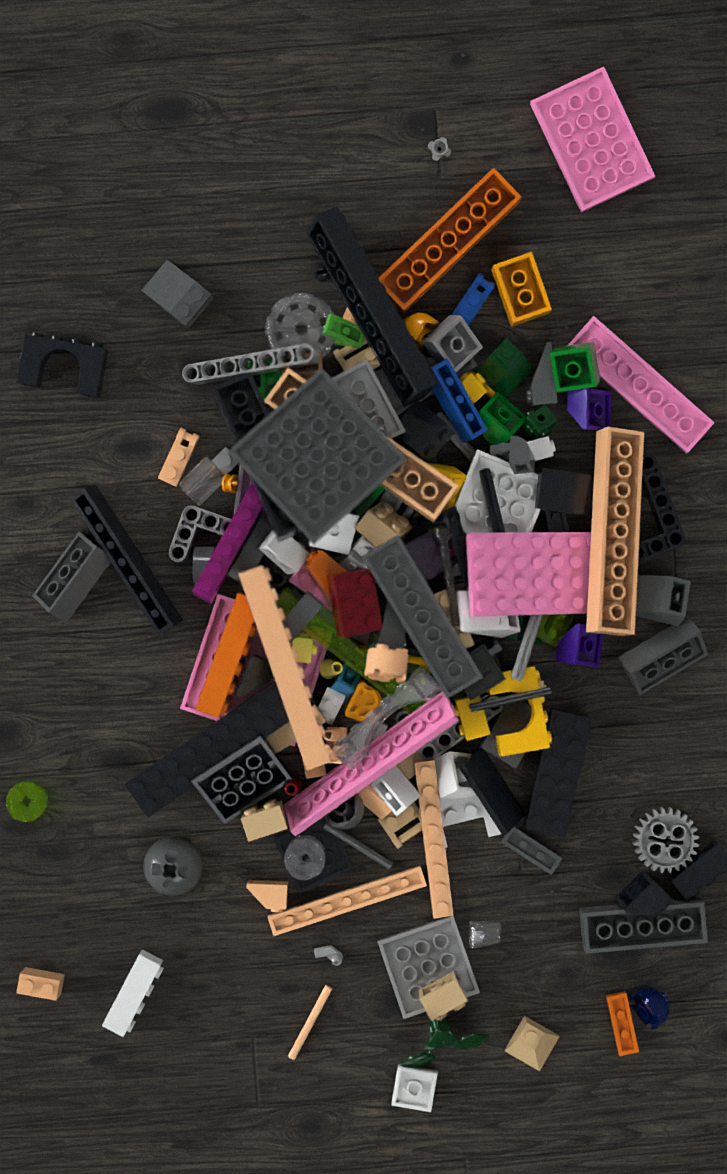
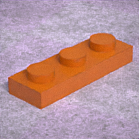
M622 991L606 995L619 1056L639 1052L627 993Z

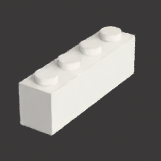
M143 949L141 950L102 1024L103 1027L124 1037L126 1031L131 1032L136 1022L132 1020L136 1013L140 1015L145 1005L142 1002L144 996H150L154 985L151 984L154 977L158 979L164 969L161 967L162 959Z

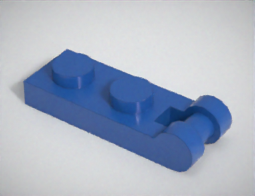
M479 273L452 315H461L469 326L496 283L484 279V275ZM479 285L485 288L483 294L476 290Z

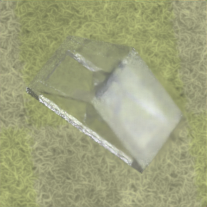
M469 921L468 941L470 948L474 949L500 943L501 923Z

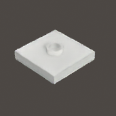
M348 513L315 544L309 540V546L349 555L356 531L354 528L357 526L360 516Z
M398 1064L391 1105L431 1112L438 1070Z

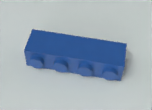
M445 359L430 367L429 369L435 374L438 383L432 391L461 442L473 440L488 430L450 361Z

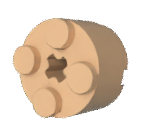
M383 644L376 645V648H369L367 651L365 676L382 682H390L393 678L396 679V682L406 681L408 650L403 648L392 650L389 649L388 645Z

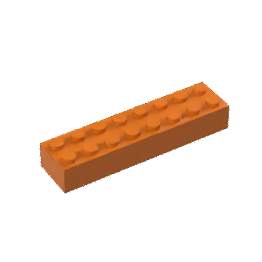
M495 168L491 169L378 278L385 286L388 297L402 314L409 310L520 203L522 198L520 194Z

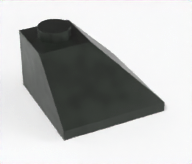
M257 654L251 656L237 695L242 696L269 683L271 678L275 680L267 658Z

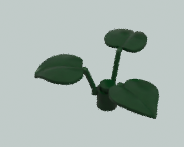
M446 1017L438 1021L436 1019L430 1020V1039L424 1045L428 1051L410 1056L406 1060L401 1061V1065L423 1066L429 1064L435 1059V1055L432 1054L433 1050L441 1049L442 1047L454 1045L456 1049L460 1050L475 1048L488 1039L489 1033L487 1035L470 1034L459 1039L453 1033L450 1023L446 1022Z

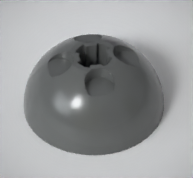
M178 836L164 837L156 841L147 851L143 864L144 875L149 885L155 891L167 896L182 895L193 889L199 882L203 872L202 856L198 848L191 841Z

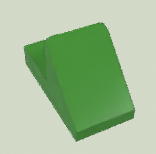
M334 314L328 315L323 334L335 339L334 344L361 348L364 335L359 326Z

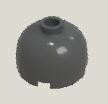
M356 793L326 814L324 818L330 825L338 829L348 830L361 822L364 816L363 800Z

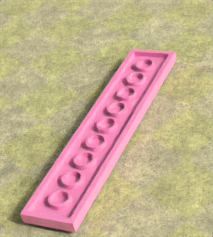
M442 691L349 757L345 760V764L338 765L286 802L284 809L291 833L297 836L458 722L459 719L449 698L447 699L444 692Z

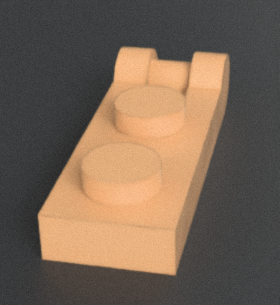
M182 427L179 429L158 479L173 486H178L199 440V435L195 433L192 435ZM183 439L189 442L188 447L181 445Z

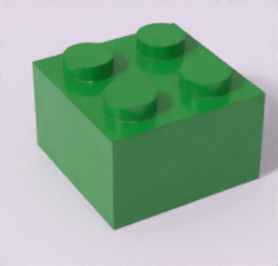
M594 342L556 347L549 353L556 393L597 387L600 383Z

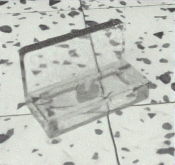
M204 457L178 485L200 506L222 484L225 474L208 457Z

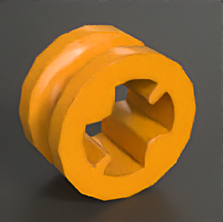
M225 474L223 476L222 489L224 492H236L237 475Z

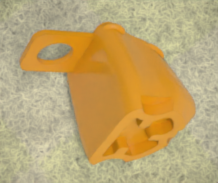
M359 679L354 692L343 705L344 715L358 722L375 720L378 718V711L383 707L384 701L375 687Z

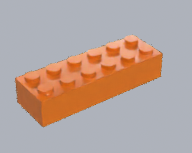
M243 592L237 593L195 710L217 718L222 714L225 715L230 707L231 701L228 698L236 690L238 684L235 681L236 676H239L243 671L245 665L242 662L243 657L249 654L252 646L249 643L250 638L255 636L258 630L247 597Z

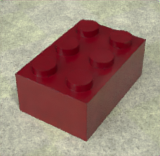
M369 568L327 575L337 636L348 637L383 630L375 579Z

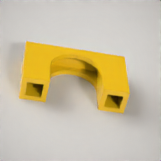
M535 666L526 668L521 681L511 678L513 670L502 672L506 680L489 689L487 695L506 692L522 693L539 689L538 682L541 681L539 671L535 670ZM544 696L528 700L531 706V719L524 729L514 733L495 736L499 756L550 748L549 743H552L550 731L546 729L548 716L546 710L543 711L542 707Z

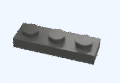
M515 826L500 840L501 843L550 875L553 874L563 859Z

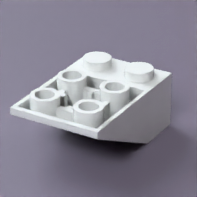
M469 591L456 592L461 632L499 638L520 632L518 615L470 617Z

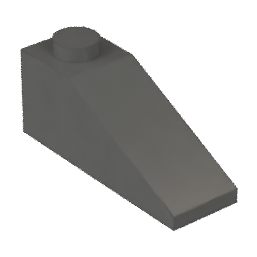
M547 342L529 390L526 391L527 403H531V407L550 406L558 403L549 354L552 351L551 342Z

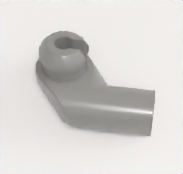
M329 945L314 948L315 958L327 957L335 966L342 963V953L335 947Z

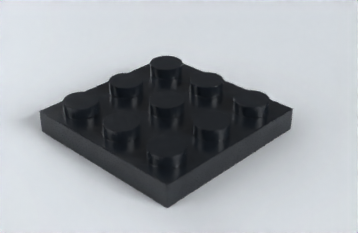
M324 817L297 836L288 831L274 838L299 894L354 868L342 840L322 828L326 822Z

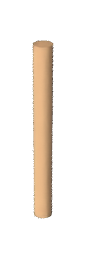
M325 985L288 1055L290 1059H296L329 997L332 987Z

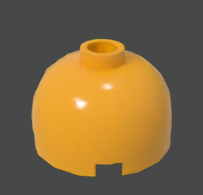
M421 312L404 319L409 334L414 337L418 349L424 346L421 341L436 328V325H439V322L433 317Z

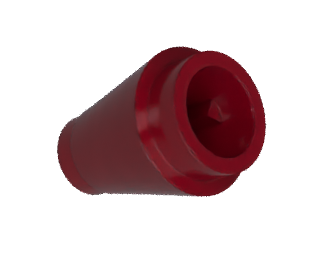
M291 776L292 781L282 786L285 794L296 796L302 790V783L299 778ZM288 786H294L295 790L289 791Z

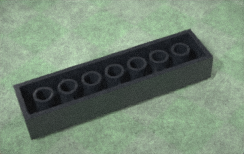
M251 372L212 387L214 398L235 444L269 415ZM249 475L277 541L281 542L302 533Z

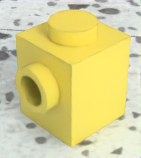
M299 633L292 641V647H295L299 657L295 661L311 663L312 655H316L317 643H314V638H310V634Z

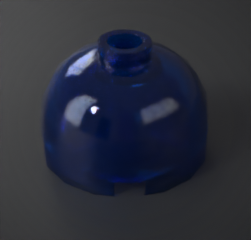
M644 987L631 994L630 1001L634 999L636 1004L632 1006L635 1013L645 1025H652L650 1029H657L667 1020L669 1016V999L664 992H660L652 987Z

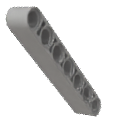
M309 344L294 345L189 364L184 367L182 376L189 383L206 384L234 379L249 372L252 375L286 370L287 368L292 369L314 365L320 359V352L316 347ZM308 350H311V356H310V358H309V359H306V358H305L306 352H307ZM289 353H291L292 359L290 362L287 363L286 357ZM272 356L273 362L268 366L267 360ZM253 360V367L249 369L248 363ZM234 363V370L230 373L229 367ZM215 367L216 371L215 374L212 376L211 369ZM196 370L197 376L193 379L192 374Z

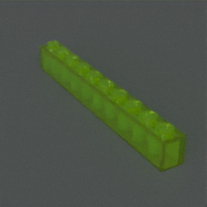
M285 587L275 603L277 609L282 608L283 614L286 616L301 598ZM317 612L302 629L409 714L429 701L406 681L396 682V679L393 678L390 682H382L365 676L367 651L349 636H337L335 625Z

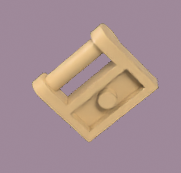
M364 337L362 346L365 345V344H368V342H367V340L365 339V337ZM345 346L340 350L336 349L333 351L344 371L367 359L373 370L380 366L370 346L346 361L343 357L358 348Z
M415 802L398 816L391 811L382 820L378 818V821L397 849L402 847V844L422 831L420 809ZM418 817L420 820L418 824L399 837L396 836L394 832Z

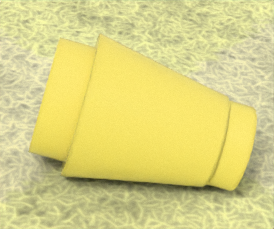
M326 659L320 664V673L326 679L336 677L343 670L342 664L332 659Z

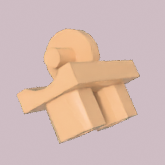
M327 727L324 730L326 736H323L326 744H329L332 755L329 756V763L345 764L346 748H350V744H346L347 728Z

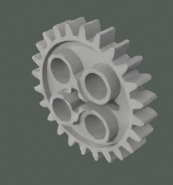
M660 807V813L652 809V816L645 813L647 819H639L642 826H635L639 833H633V836L638 838L633 844L639 846L634 851L637 854L642 853L638 858L641 861L645 860V866L651 865L653 871L659 867L661 873L664 872L665 868L671 873L672 867L679 871L680 864L686 868L685 861H693L690 854L697 855L693 847H699V844L694 842L699 836L693 834L697 831V828L690 827L693 821L691 819L686 821L688 816L685 813L680 816L681 811L678 809L673 814L671 807L668 808L667 812H665L663 807ZM656 824L662 825L659 833L653 832V827ZM676 827H681V834L674 836L673 830ZM654 836L660 839H666V837H668L673 841H683V844H677L671 841H666L665 843H663L661 840H650L648 839V837ZM653 844H658V851L651 853L650 847ZM673 847H678L677 855L671 856L670 850Z

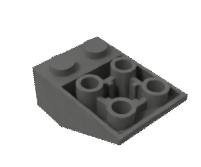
M637 575L636 616L679 626L686 615L691 581L673 576Z

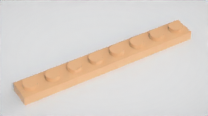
M434 758L414 761L417 791L421 795L418 801L432 914L434 919L454 916Z
M417 866L283 910L282 912L268 915V920L273 936L425 887L427 884L421 866Z

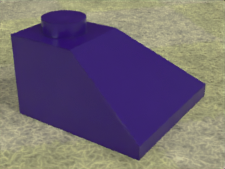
M590 388L567 391V411L583 429L598 431L611 427V392Z
M577 623L558 640L555 661L599 667L603 634L586 632V625Z

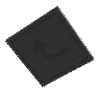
M484 644L469 653L483 677L464 689L470 700L475 699L506 680Z

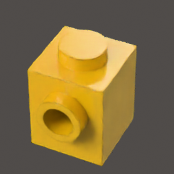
M466 372L459 378L473 404L489 390L484 384L486 380L480 373L475 374L472 372L469 375Z

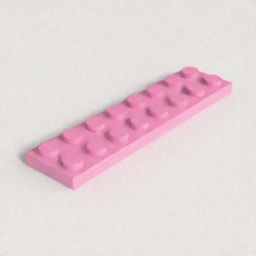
M595 316L589 320L567 345L594 342L600 378L685 453H688L714 424L707 415Z

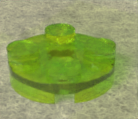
M22 781L8 791L6 797V806L11 817L22 822H30L39 818L44 813L48 804L46 791L33 781ZM24 796H27L28 799H32V803L29 804V807H26V805L22 803V800H24Z

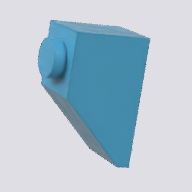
M347 655L342 664V672L334 677L329 687L346 695L342 703L343 705L354 692L365 667V664L350 655Z

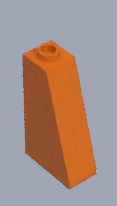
M313 550L307 556V563L304 566L332 607L327 575L346 572V570L323 550Z

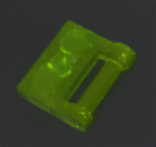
M552 614L544 632H542V629L550 615H542L536 637L557 648L558 640L566 634L575 614Z

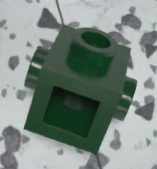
M547 405L538 410L532 409L525 415L526 419L523 426L527 435L536 440L539 437L548 436L558 420Z

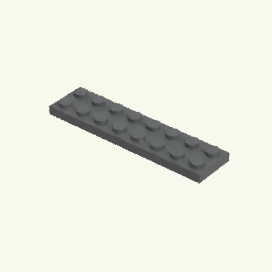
M396 535L362 556L447 699L483 678L400 537Z

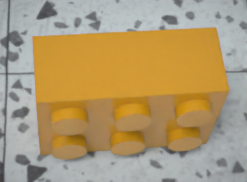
M532 252L493 265L491 271L511 327L551 312L552 308Z

